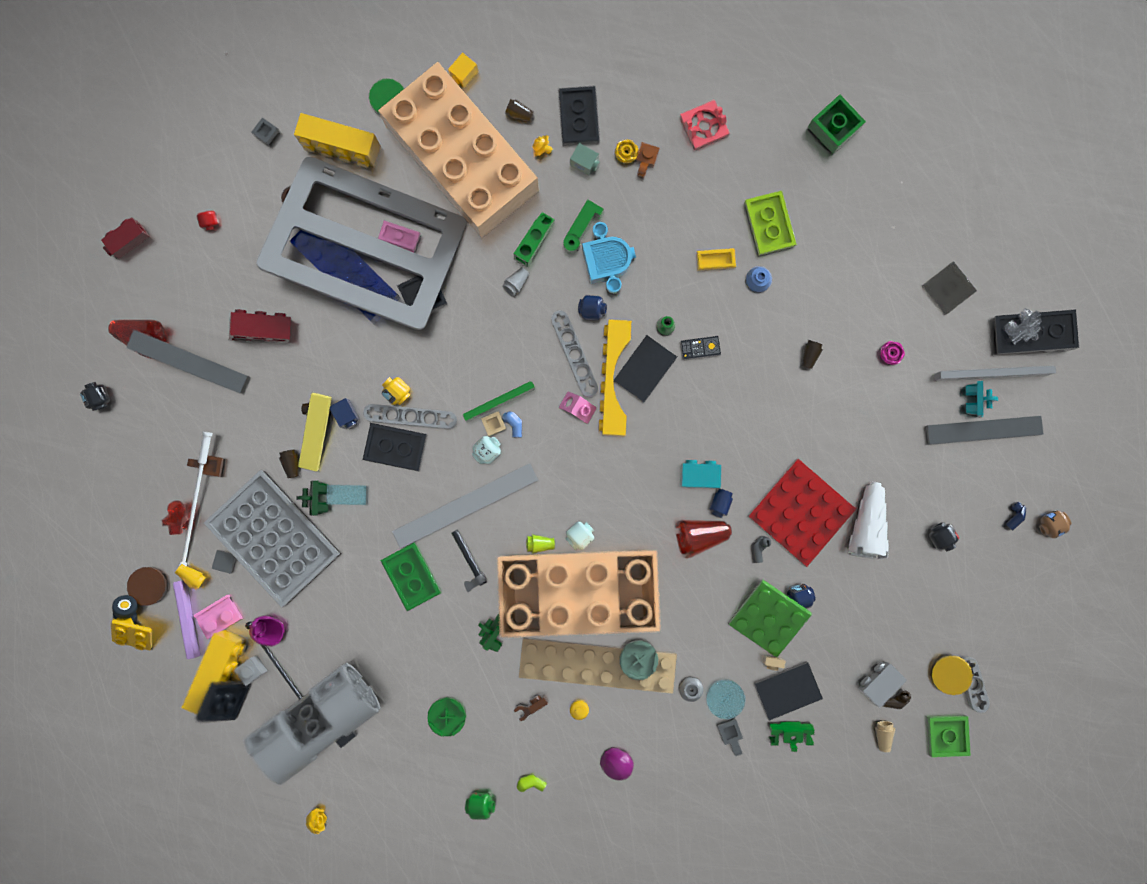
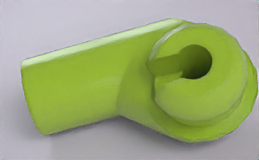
M528 775L518 781L517 789L520 792H525L527 789L534 787L543 792L547 783L534 775Z

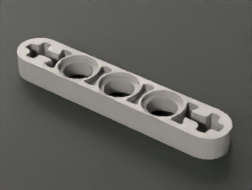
M556 311L551 318L552 324L583 396L593 398L598 392V385L568 315L564 311ZM557 316L565 317L563 324L565 327L569 325L570 328H564L559 332L558 329H561V325L559 322H555ZM570 332L573 335V339L570 342L563 341V333ZM577 349L580 352V357L575 360L570 358L569 353L571 350ZM579 367L587 369L588 373L585 377L578 376L577 369ZM591 377L592 380H588V383L591 387H595L593 393L585 392L586 384L585 382L581 384L580 381Z
M369 404L363 411L364 417L371 422L452 429L457 425L456 415L449 411ZM372 408H374V411L382 412L381 408H384L382 413L383 420H380V415H374L373 418H371V415L368 414V411H371ZM392 409L395 410L397 413L396 418L388 420L386 417L387 412ZM412 411L415 413L416 418L414 421H406L405 415L407 412ZM428 413H432L435 416V420L431 424H427L424 421V417ZM438 414H441L440 418L445 419L450 415V418L454 420L450 422L449 426L444 421H440V425H437Z

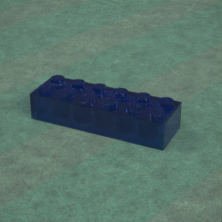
M300 230L289 241L320 272L395 301L401 299L353 250ZM358 308L374 325L382 318L379 315Z

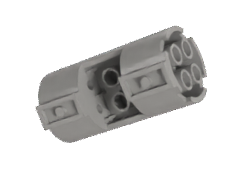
M345 663L311 688L307 695L287 710L279 712L243 739L248 754L253 757L261 771L274 783L283 785L315 761L318 753L342 735L348 736L379 712L378 710L381 708L376 695L371 687L367 686L361 679L363 676L353 666Z

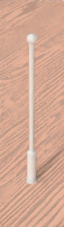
M210 432L202 433L203 438L198 460L200 466L182 562L179 563V566L181 564L187 566L186 557L202 471L207 461L210 440L213 434Z

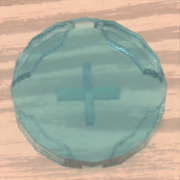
M723 679L716 681L709 688L706 702L713 715L721 719H731L742 712L745 706V695L737 683L732 680Z

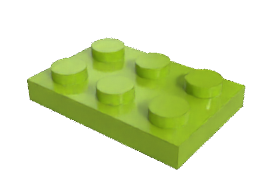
M782 190L744 201L759 255L797 245Z

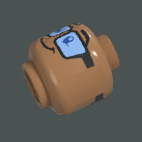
M1055 510L1041 517L1039 528L1043 535H1048L1050 538L1055 539L1069 532L1071 520L1065 512Z

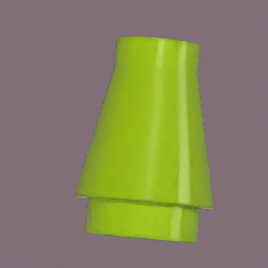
M533 534L526 538L527 552L537 553L554 550L555 548L554 538Z

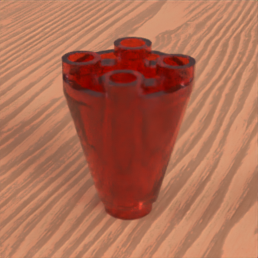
M119 319L113 320L109 324V333L126 346L133 330L165 343L167 341L161 322L156 320ZM138 353V354L141 355V356L150 358V357H148V356H145V355H143V354Z

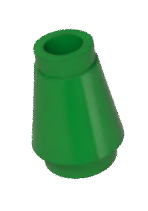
M670 316L661 317L656 324L657 330L663 335L671 334L675 329L674 320ZM664 321L669 322L670 325H669V326L665 325V324H664Z

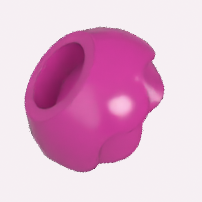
M889 341L882 346L880 355L885 363L896 365L904 358L905 352L899 342Z

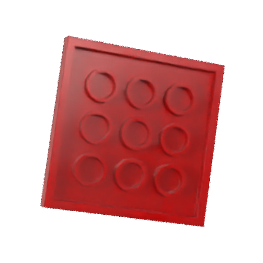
M796 459L751 511L748 517L799 562L808 567L855 512L856 508L801 460Z

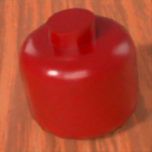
M205 211L197 214L199 227L206 228V231L214 229L213 226L218 224L215 211Z

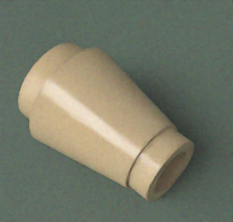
M879 721L875 727L879 750L890 752L895 728L892 722Z

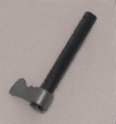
M457 529L451 534L475 576L471 582H464L466 591L470 592L474 587L487 583V579L484 573H481Z

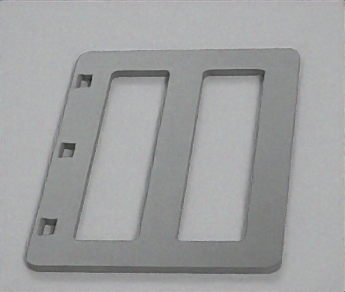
M306 157L302 161L258 256L257 266L260 270L415 330H422L426 326L465 230L466 219L463 216L316 158ZM324 168L334 171V175L330 176L323 173ZM315 183L322 184L441 231L442 236L433 257L426 258L304 210L303 206ZM380 190L391 194L390 197L386 198L379 195ZM435 212L445 215V220L435 217ZM295 228L421 276L423 282L413 305L408 306L282 257L281 254L292 230Z

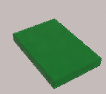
M415 542L380 560L406 611L442 593Z

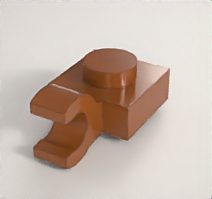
M641 143L636 162L641 163L637 176L644 178L648 166L654 167L659 147Z

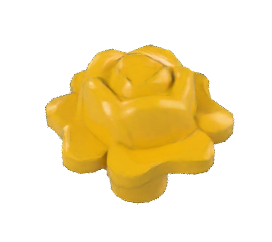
M548 135L539 136L534 140L532 147L535 151V156H540L544 152L547 154L551 153L552 147L548 145Z

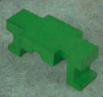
M800 722L770 724V733L773 735V737H769L771 746H779V734L783 735V743H789L791 752H797L796 744L803 743V736L806 745H814L813 739L810 737V735L815 734L813 724H801Z

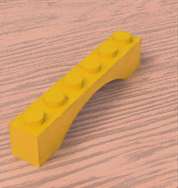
M608 320V325H604V336H607V344H603V355H606V363L602 362V374H605V382L601 381V393H604V401L600 400V412H603V420L599 419V431H602V436H626L627 416L616 399L613 376L620 354L630 343L632 321Z

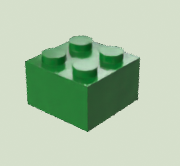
M840 94L811 120L808 128L834 154L863 127L866 121Z

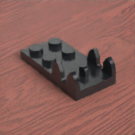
M1076 309L994 317L997 354L1038 351L1053 352L1056 350L1070 351L1079 348Z

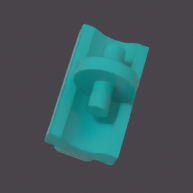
M977 381V384L966 385V396H977V403H966V414L983 417V402H986V409H993V402L998 401V397L992 396V389H987L986 396L983 397V381Z

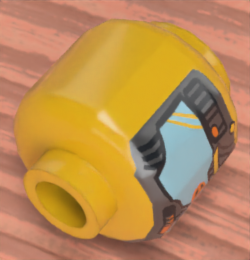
M389 377L382 384L384 389L381 394L392 405L398 404L400 406L410 396L409 386L399 377H395L393 380Z

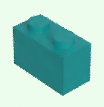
M686 460V463L681 464L680 487L721 488V465H716L717 461H705V464H697V460Z

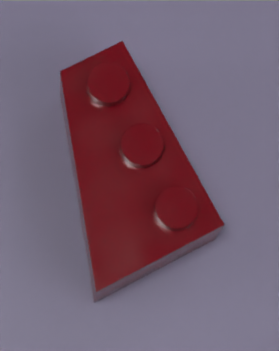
M237 309L230 314L228 341L240 338L246 339V341H252L253 339L264 340V342H289L291 317H286L285 313L267 315V312L255 311V314H250L246 310Z

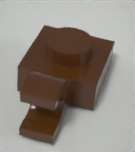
M207 456L202 474L221 477L224 458ZM188 459L187 462L189 467L199 468L200 466L198 460Z
M545 694L541 697L536 695L530 699L528 706L518 705L515 707L514 712L518 710L524 712V715L519 718L520 721H524L530 714L532 715L548 705L549 701Z

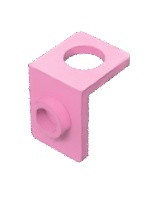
M567 392L559 406L560 409L573 414L587 424L596 411L594 405L571 392ZM573 398L571 405L566 407L567 401Z

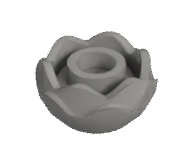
M692 677L686 678L679 686L680 695L689 702L699 700L703 695L701 681Z

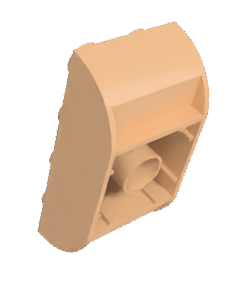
M605 551L498 557L500 637L660 631L657 551Z

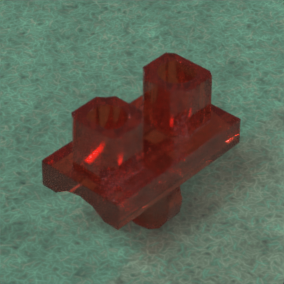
M175 500L168 505L167 511L169 514L162 520V526H168L169 535L182 534L183 529L188 528V519L191 514V509L185 511V505L181 501Z

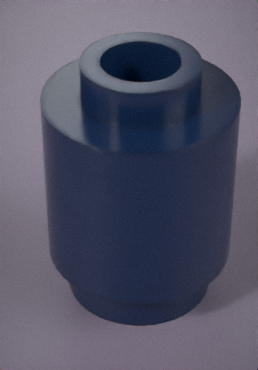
M718 488L709 508L712 511L711 515L722 518L723 515L727 516L733 501V493Z

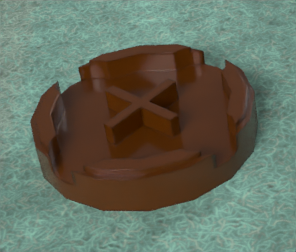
M142 567L135 570L127 582L129 596L133 597L139 605H153L160 601L167 591L166 578H164L160 570L154 567Z

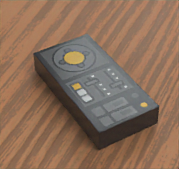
M719 336L680 341L683 360L721 355Z

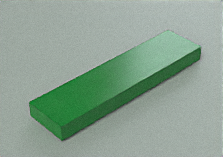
M529 381L464 413L463 417L466 422H470L535 390V386L532 381Z

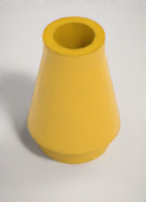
M183 564L175 572L190 589L198 590L206 579L203 573Z

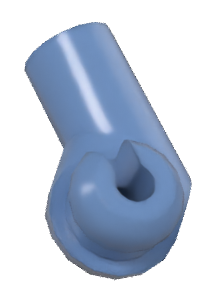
M514 412L504 413L502 419L512 426V437H522L521 419Z

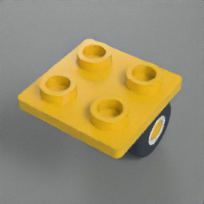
M128 595L117 597L112 603V641L121 646H133L138 650H151L152 629L134 624L137 618L136 600Z

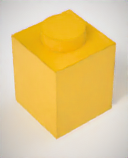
M462 52L448 68V72L458 85L465 88L478 73V67L474 61Z

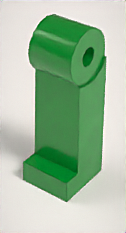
M587 199L564 238L563 245L566 252L572 254L579 250L582 237L594 217L596 216L599 219L602 217L604 208Z
M544 212L539 215L513 253L516 261L526 267L530 266L533 257L552 228L555 219Z

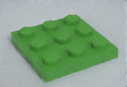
M762 579L730 620L729 625L777 658L811 617L812 612Z

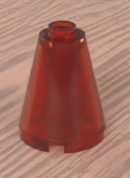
M680 520L676 524V528H679V533L676 534L680 552L686 554L684 557L686 559L692 558L729 540L732 535L731 527L725 521Z

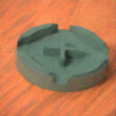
M642 640L628 643L622 649L619 656L622 671L634 680H644L650 677L658 666V655L655 648Z

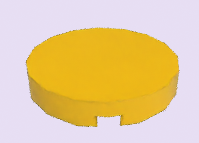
M945 656L935 663L932 670V679L935 686L943 693L949 695L962 694L972 684V670L964 659L958 656Z

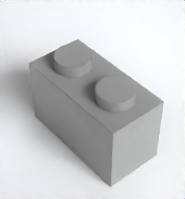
M886 661L880 662L874 668L875 672L870 677L866 676L858 688L879 708L907 681Z

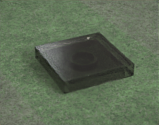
M954 261L922 285L945 315L977 291Z

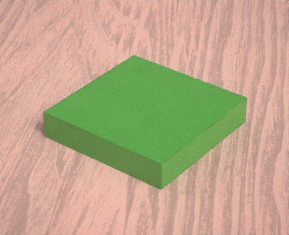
M968 716L927 717L930 757L971 756Z

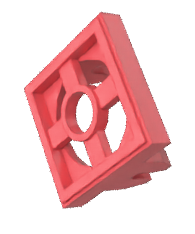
M715 100L680 114L681 121L694 150L727 137L730 134L726 126V115H722L723 109L717 106ZM702 112H710L716 117L709 120L704 118ZM696 115L699 121L696 126L692 127V118ZM707 121L710 128L705 131L701 130L699 123ZM719 123L718 131L712 136L710 131L712 126ZM696 132L705 134L706 138L696 136Z

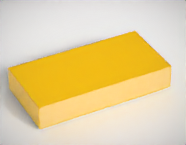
M735 248L696 252L698 271L736 268Z

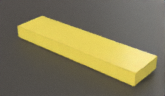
M317 393L311 394L298 465L300 468L312 471L319 470L332 397Z

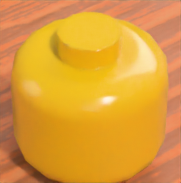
M577 699L571 703L570 714L574 719L583 720L588 716L589 706L584 700Z

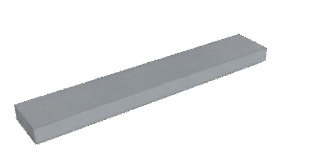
M1056 366L940 371L934 375L935 381L1048 376L1056 373Z

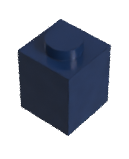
M347 398L330 406V411L340 428L350 429L357 425L356 422L360 420L350 400Z

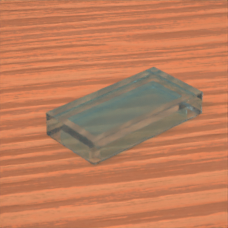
M327 485L326 504L366 505V486Z

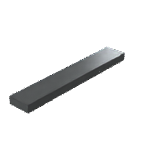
M133 330L126 347L238 393L241 392L247 375L136 330Z
M1042 416L926 426L928 445L1044 435Z

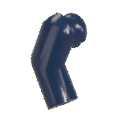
M1021 502L1013 504L1012 509L1015 511V516L1006 523L1012 531L1026 517L1027 508Z

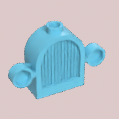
M597 222L593 226V235L598 240L582 243L590 282L593 284L607 280V290L610 293H617L622 286L621 280L618 277L627 272L631 259L636 258L634 247H629L621 238H606L608 233L607 225L603 222Z

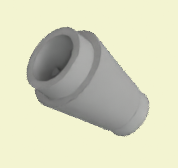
M520 267L519 270L504 280L502 285L504 290L512 296L516 293L518 294L529 276L528 271Z

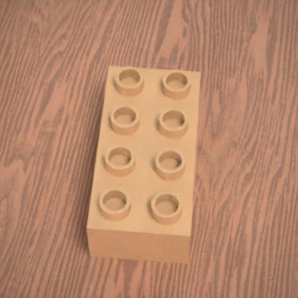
M439 62L435 63L378 110L387 129L466 219L481 239L539 191L538 177Z

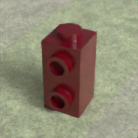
M131 217L122 221L115 230L107 232L101 241L105 245L103 249L110 257L113 255L120 259L150 236L141 224Z

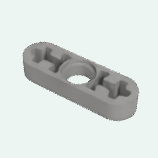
M964 656L962 659L972 663L970 667L972 673H975L972 679L978 681L976 689L971 690L969 688L965 691L969 706L976 712L984 713L989 709L990 703L978 663L974 658ZM978 699L983 701L980 704L981 707L975 705V703H978Z

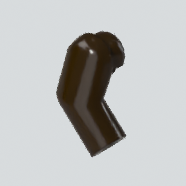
M906 690L902 691L895 698H889L882 706L902 709L910 702L911 694Z

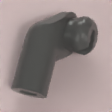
M759 537L752 545L754 563L763 562L762 552L771 545L769 537Z

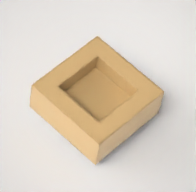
M499 411L481 418L488 436L506 430Z
M763 655L762 663L767 665V669L778 671L779 668H785L786 661L784 659Z

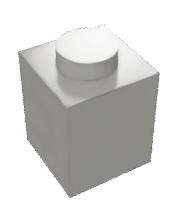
M254 656L234 671L245 686L266 673L267 669L259 658Z

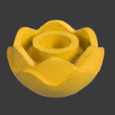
M629 139L620 141L616 145L615 155L620 162L631 163L637 158L638 146Z
M315 808L307 815L306 826L310 832L320 834L325 829L324 824L327 817L324 814V810Z

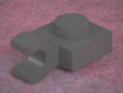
M734 719L717 725L724 745H731L735 757L743 754L738 740L743 739L737 720Z

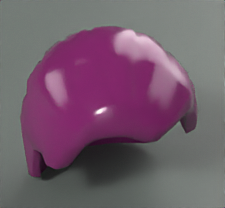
M270 616L255 618L249 628V635L257 644L271 647L279 644L285 632L281 621Z
M610 748L601 757L600 765L602 771L609 778L622 781L631 776L634 762L626 752L618 748Z

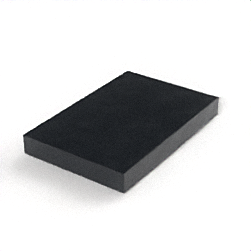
M596 86L558 88L562 145L600 143Z
M646 335L613 381L644 403L674 363L677 356Z
M370 423L362 460L420 471L427 434Z
M808 662L754 683L769 721L823 699Z
M242 681L211 682L195 720L200 723L235 720L250 684L245 686Z

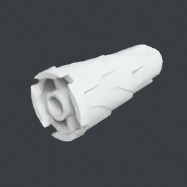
M870 482L865 487L863 499L860 502L858 518L855 520L853 535L850 537L848 554L851 553L854 556L872 559L878 555V559H887L889 540H887L885 488L881 487V483Z

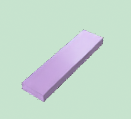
M184 581L173 582L186 658H196L200 656L188 586Z

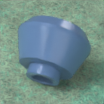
M757 266L747 273L746 283L751 290L763 292L770 287L772 276L769 270Z

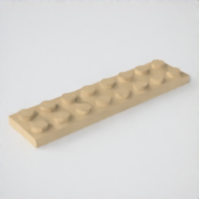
M523 638L519 678L673 693L677 654L656 652L658 655L656 671L644 680H634L629 678L620 666L619 656L623 648Z

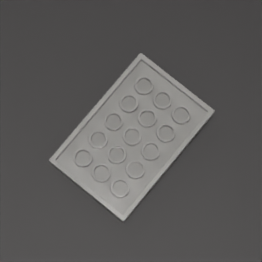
M263 470L254 475L204 522L209 530L281 607L290 602L340 555L334 546Z

